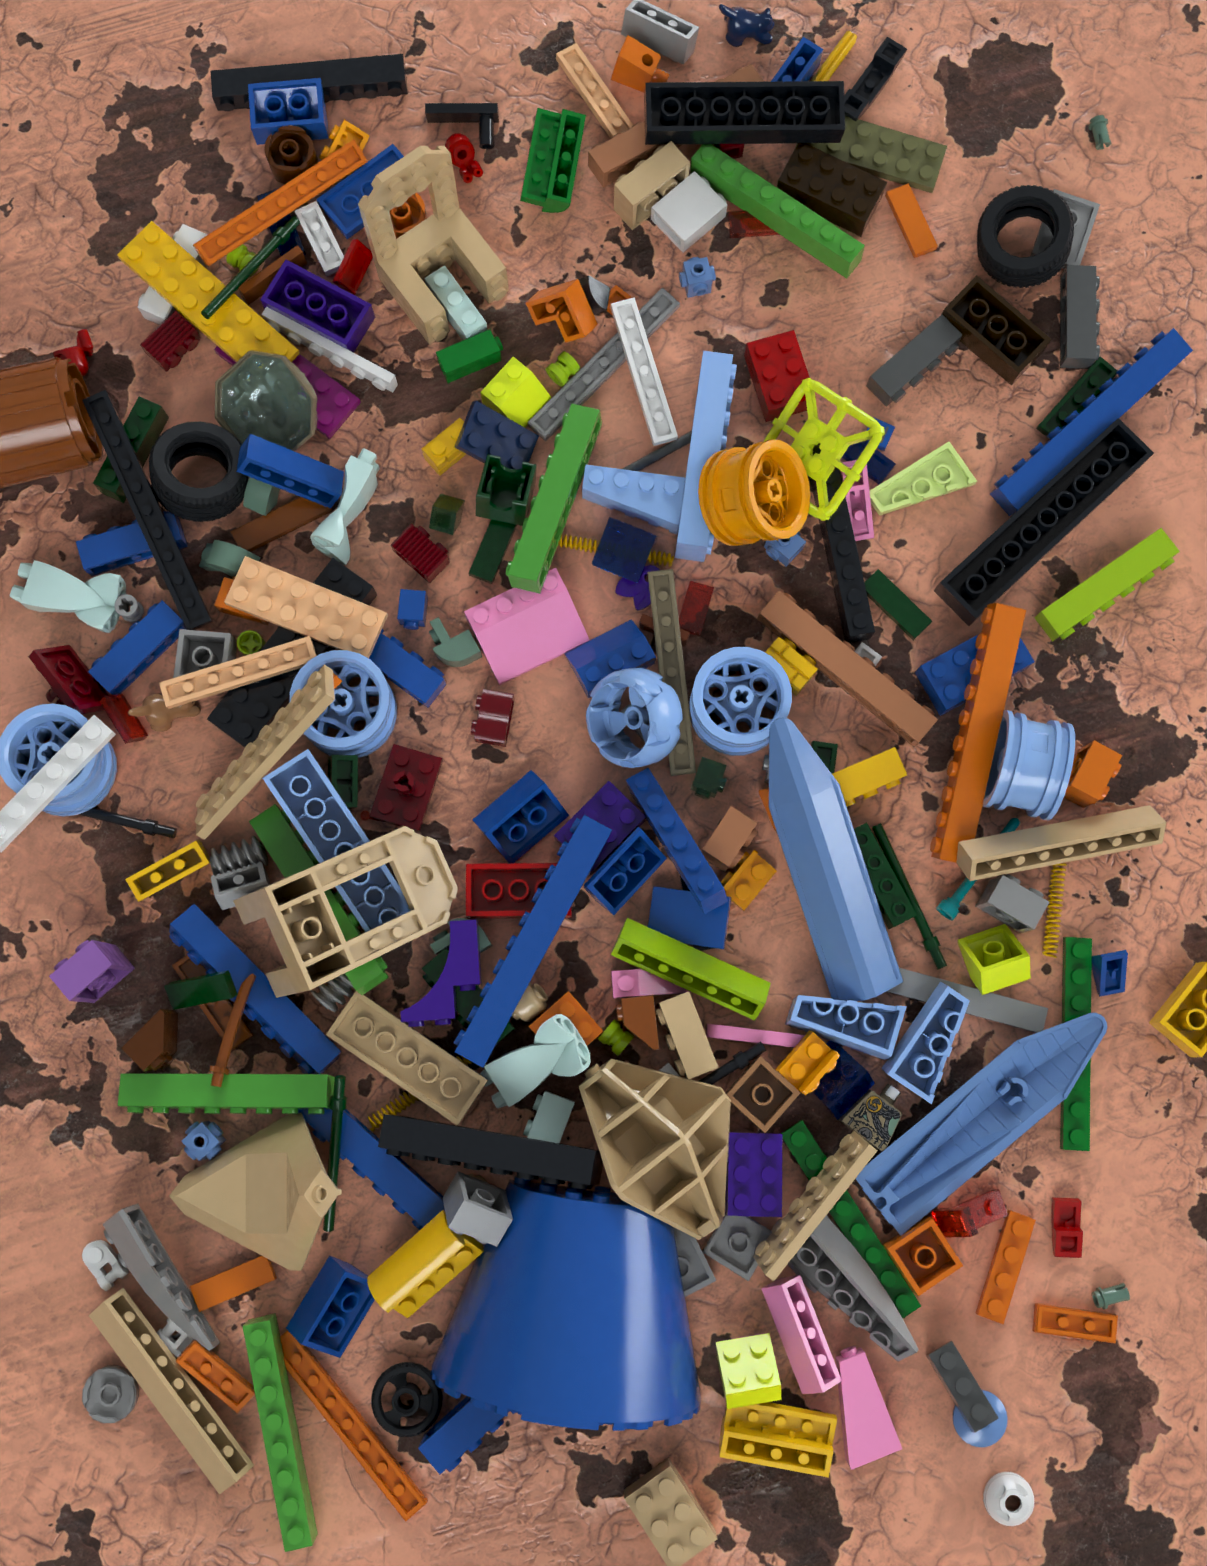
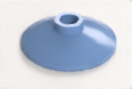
M985 1390L982 1391L998 1416V1419L974 1433L971 1432L956 1405L953 1410V1424L957 1434L966 1443L975 1447H988L995 1444L1004 1435L1007 1427V1412L1003 1403L997 1396Z

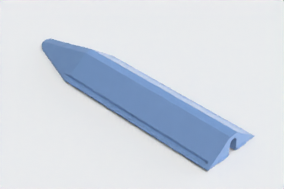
M778 718L772 722L769 729V810L831 998L844 1001H863L877 997L901 984L903 979L840 785L795 724L788 718Z
M1088 1013L1015 1041L863 1168L855 1179L888 1223L901 1236L1068 1097L1107 1031L1105 1018L1098 1013Z

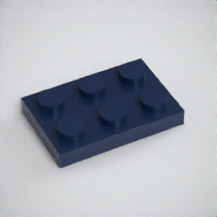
M473 401L454 447L484 464L487 454L501 457V463L509 469H520L523 462L529 463L539 435L482 403Z

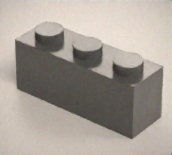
M952 1341L926 1356L971 1432L976 1433L998 1419L997 1414Z

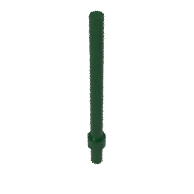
M293 216L283 227L280 226L275 230L270 241L201 311L204 318L209 319L280 244L284 245L290 239V234L300 224L297 217Z
M882 824L873 826L872 829L881 849L917 914L913 918L924 939L922 943L926 952H930L937 970L947 966L938 947L940 946L939 940L931 932Z
M343 1075L335 1076L334 1094L330 1097L332 1120L327 1175L336 1186L338 1184L343 1110L346 1109L347 1097L344 1096L346 1077ZM336 1199L324 1216L323 1230L326 1232L334 1231Z

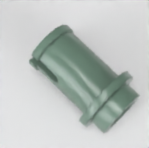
M1104 115L1093 117L1089 124V130L1093 132L1097 150L1104 149L1103 144L1106 147L1111 145L1106 126L1108 119Z
M1120 1283L1105 1289L1096 1288V1291L1092 1292L1095 1306L1107 1309L1108 1305L1130 1300L1127 1287L1125 1288L1126 1285Z

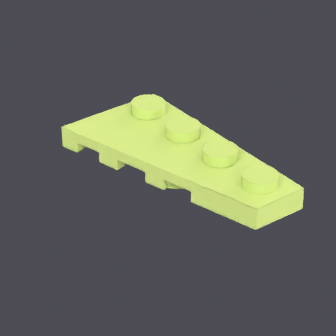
M947 442L871 489L870 501L880 516L973 486L977 483V480L952 444Z

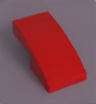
M1052 1197V1246L1055 1257L1082 1258L1083 1231L1080 1228L1082 1202L1079 1198Z

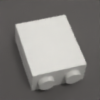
M694 171L651 207V220L684 253L726 217L728 204L720 193H716L710 187L705 177H700Z

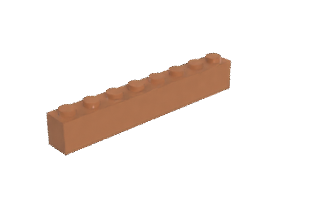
M750 64L715 82L764 81L753 65ZM645 121L638 122L629 130L617 133L610 140L593 146L588 151V167L604 188L615 182L620 176L629 174L641 160L646 161L662 145H645ZM675 144V146H676L677 148L683 145V144Z
M778 591L759 613L757 620L781 639L787 638L796 645L797 648L795 650L799 654L810 656L816 662L815 667L910 745L915 747L937 722L938 719L934 717L935 713L929 707L918 704L914 700L913 694L908 690H901L897 687L891 676L886 673L881 674L874 668L875 664L870 659L860 657L854 652L855 648L849 642H842L838 639L833 629L827 625L822 626L817 622L815 615L811 611L803 610L796 605V600L791 595Z

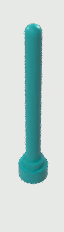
M1010 819L1000 834L1015 831L1020 825L1019 819ZM966 877L951 898L942 899L936 907L937 911L945 918L953 921L959 913V903L977 880L969 881Z

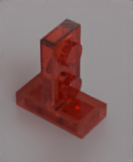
M999 1189L991 1190L950 1208H938L931 1211L935 1223L945 1238L974 1236L978 1234V1228L1008 1216Z

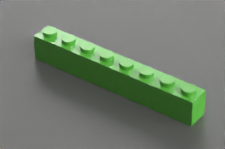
M702 144L691 157L690 174L695 171L700 177H705L710 187L716 193H720L725 199L846 279L861 262L864 244L712 144Z
M571 404L569 412L563 416V428L561 433H557L555 437L554 452L548 456L546 473L541 475L539 480V492L537 496L532 498L531 513L529 518L526 517L523 522L522 537L516 541L513 561H509L506 568V576L509 578L511 587L541 593L581 484L585 465L589 462L602 426L599 409Z
M276 804L249 821L284 878L319 863L311 850L308 851L305 847V841L299 832L294 830L291 825L292 822L285 811L281 810ZM332 888L324 891L345 940L348 941L360 935L361 933L357 928L360 923L352 912L348 914L344 908L346 902L338 891L334 892ZM381 956L345 973L355 990L361 995H364L389 978L385 972L388 966Z
M121 1073L118 1106L127 1108V1113H144V1108H153L152 1113H169V1109H178V1113L194 1114L195 1109H204V1113L220 1114L221 1109H230L231 1114H246L247 1109H256V1114H272V1109H282V1114H298V1109H308V1114L323 1115L325 1110H331L330 1097L334 1094L335 1077L328 1074H224L220 1088L210 1086L213 1074Z
M276 1313L249 1319L242 1327L284 1550L288 1552L313 1546L318 1532L284 1362Z

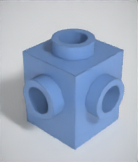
M693 257L683 262L682 272H679L681 287H685L687 298L711 293L712 282L716 280L714 266H709L707 257Z
M798 532L787 539L766 541L764 548L770 558L775 561L779 560L787 567L803 550L806 541L800 537Z
M197 1121L185 1131L187 1136L182 1140V1143L186 1146L184 1151L193 1160L197 1158L201 1161L207 1158L209 1160L213 1159L222 1150L220 1146L226 1139L222 1136L223 1131L216 1123L205 1121L199 1124ZM199 1137L204 1139L203 1146L197 1140Z

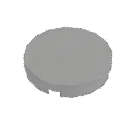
M107 1365L95 1371L87 1379L82 1392L84 1408L86 1407L89 1415L94 1420L101 1423H115L125 1418L135 1408L139 1398L137 1381L128 1369L119 1365Z

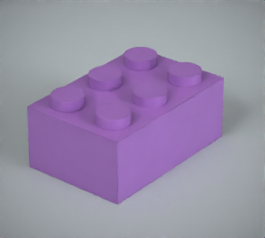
M87 940L75 949L77 953L70 959L65 958L54 967L55 971L49 977L69 1001L95 1003L133 971L135 967L116 945L95 940L89 942Z

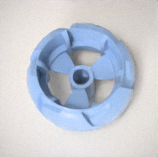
M644 668L622 669L608 674L593 688L590 694L592 700L586 711L587 730L591 741L596 743L601 755L609 762L626 768L651 765L665 758L678 743L680 738L679 726L683 720L681 704L675 690L670 685L662 682L663 677L660 674ZM629 687L631 707H628L625 713L619 712L621 707L620 700L625 689ZM626 725L630 729L641 730L645 742L643 748L636 747L630 741V738L625 735L623 729Z

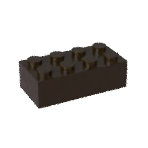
M798 143L778 179L777 188L827 221L861 237L882 199L887 182L807 143Z
M977 275L942 312L947 320L962 334L960 342L1011 386L1044 352L1052 340Z

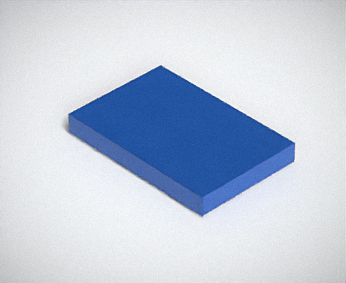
M653 886L648 927L684 944L724 949L731 897H727L728 902L704 914L690 891Z

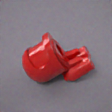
M461 133L449 136L445 142V147L451 153L452 164L460 168L459 175L463 181L470 183L473 180V176L481 177L483 170L479 162L474 160L475 149L469 138Z
M87 329L77 331V346L53 352L54 358L57 357L62 360L70 358L71 362H68V364L75 363L82 377L87 374L89 369L86 355L91 357L93 353V344Z

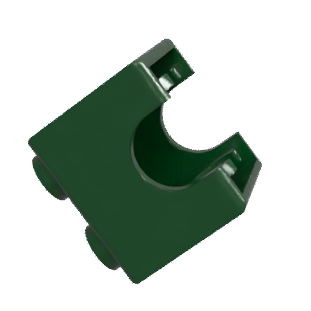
M487 454L476 494L475 516L523 526V522L528 515L535 487L537 465L523 462L522 468L509 469L501 463V457Z

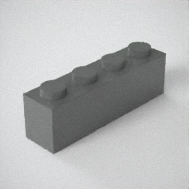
M1066 265L1060 275V368L1089 369L1095 360L1099 358L1100 346L1097 345V337L1100 331V323L1096 321V314L1099 311L1100 300L1096 299V291L1099 288L1100 277L1096 276V266Z
M942 314L874 372L866 386L886 407L893 401L895 403L899 402L905 396L906 389L910 386L916 387L924 379L923 375L928 370L930 372L936 370L942 363L941 359L946 355L950 357L959 349L958 343L962 334Z

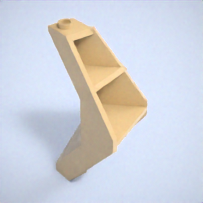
M610 1059L600 1067L598 1064H595L584 1073L586 1078L579 1085V1090L610 1186L619 1198L698 1240L720 1227L726 1211L731 1100L724 1090L711 1084L688 1080L684 1077L615 1059Z
M302 1113L284 1116L186 1174L169 1197L184 1215L288 1270L301 1271L323 1217L337 1196L342 1195V1189H338L327 1175L313 1143L305 1118Z

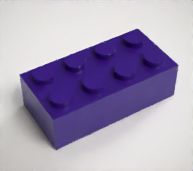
M286 259L260 299L264 309L268 307L353 353L375 319L370 303Z

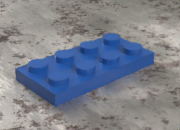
M394 144L316 199L319 207L346 239H349L364 228L358 203L364 195L369 196L372 192L373 186L371 183L375 176L404 157Z

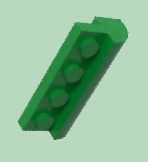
M537 108L520 201L542 206V212L559 213L569 208L586 115L562 109L561 114Z

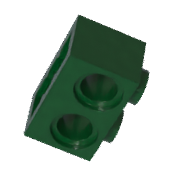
M358 755L329 756L328 779L348 809L357 808Z

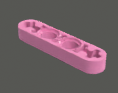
M707 1024L706 1036L709 1038L759 1043L761 1041L762 1044L792 1048L805 1036Z

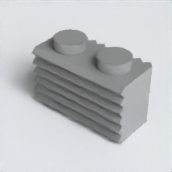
M260 861L257 864L253 863L252 866L248 864L247 867L243 866L242 869L238 867L237 870H228L227 873L222 872L221 875L211 876L215 899L222 910L235 907L233 900L270 884L269 876Z

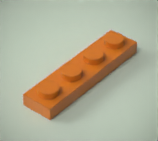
M1007 1210L976 1309L977 1315L1004 1325L1035 1225V1219Z

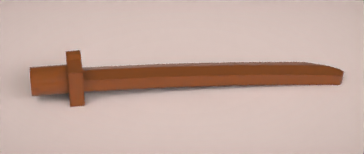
M253 973L240 986L222 1039L215 1066L210 1065L209 1071L213 1072L210 1086L221 1088L224 1074L229 1075L230 1070L226 1067L247 999L256 975Z

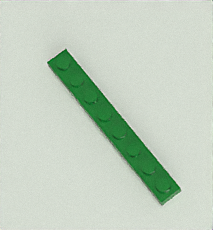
M1063 937L1062 1023L1091 1013L1092 938ZM1091 1058L1068 1097L1061 1102L1060 1149L1090 1151Z
M800 1120L780 1134H782V1140L809 1181L811 1178L817 1177L821 1172L827 1158L804 1122ZM846 1190L829 1213L842 1234L855 1247L874 1272L901 1317L905 1318L920 1308L921 1305Z

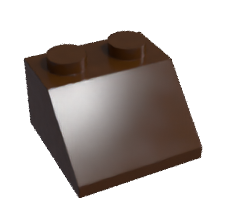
M160 1009L121 1048L143 1071L164 1070L174 1060L172 1056L177 1052L178 1013L175 1010Z

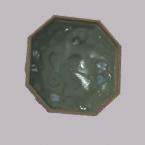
M250 350L215 382V419L222 428L232 433L242 444L249 434L296 451L315 435L317 428V395L305 374L286 356Z

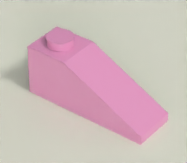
M857 460L842 463L852 468ZM867 464L860 473L862 476L858 482L855 481L845 496L855 541L874 538ZM840 470L843 482L847 475Z
M642 969L611 971L613 999L691 993L689 990Z

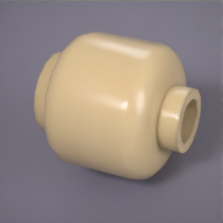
M529 983L512 1014L513 1018L530 1022L544 1012L547 1007L546 1001L548 1000L545 991L537 983Z

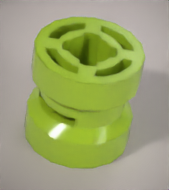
M241 245L227 254L226 262L234 268L238 267L241 271L256 253L249 252L245 245Z
M563 351L557 357V361L551 363L545 370L557 385L563 387L568 382V377L575 375L580 370V366L569 353Z
M253 630L242 632L237 639V647L244 656L259 652L266 644L260 634Z
M614 1019L598 1040L603 1044L611 1045L612 1052L619 1056L633 1039L634 1035L629 1031L623 1032L620 1023Z

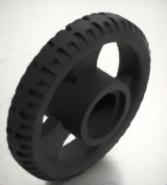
M414 1362L395 1364L385 1370L374 1385L371 1397L374 1417L379 1425L392 1435L398 1437L420 1435L434 1424L440 1414L443 1399L442 1390L435 1385V1380H432L431 1371L427 1367ZM407 1373H413L422 1377L428 1383L432 1392L422 1395L420 1388L416 1384L407 1382ZM391 1382L396 1387V1392L392 1398L393 1409L384 1412L381 1395L386 1383ZM404 1393L410 1394L414 1399V1403L410 1406L404 1405L400 1400V1395ZM418 1408H423L428 1412V1416L416 1425L401 1426L400 1424L401 1417L413 1415Z

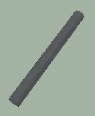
M692 431L623 469L640 471L690 443Z

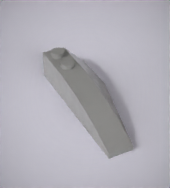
M139 1204L121 1209L103 1223L105 1228L104 1235L108 1242L114 1244L119 1252L117 1256L123 1267H128L142 1289L161 1311L207 1350L210 1351L220 1343L202 1311L199 1312L194 1297Z
M826 1215L788 1263L789 1267L796 1275H801L803 1283L814 1293L819 1291L829 1300L827 1302L828 1305L835 1310L839 1308L850 1317L849 1322L856 1328L860 1327L868 1331L870 1339L894 1359L900 1361L917 1353L918 1347L890 1296L855 1247Z

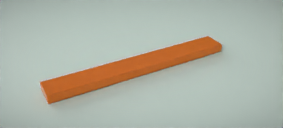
M353 139L193 244V247L206 266H211L367 163L366 157Z
M287 1330L280 1336L287 1371L406 1522L427 1504V1498L309 1348L301 1345Z

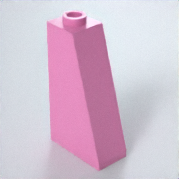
M856 1346L843 1349L840 1352L841 1355L835 1357L836 1367L842 1380L838 1383L844 1451L846 1461L851 1470L902 1450L866 1354L861 1347L856 1349Z

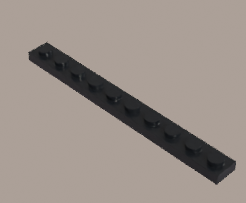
M104 390L83 399V404L186 629L196 630L213 622L109 393Z

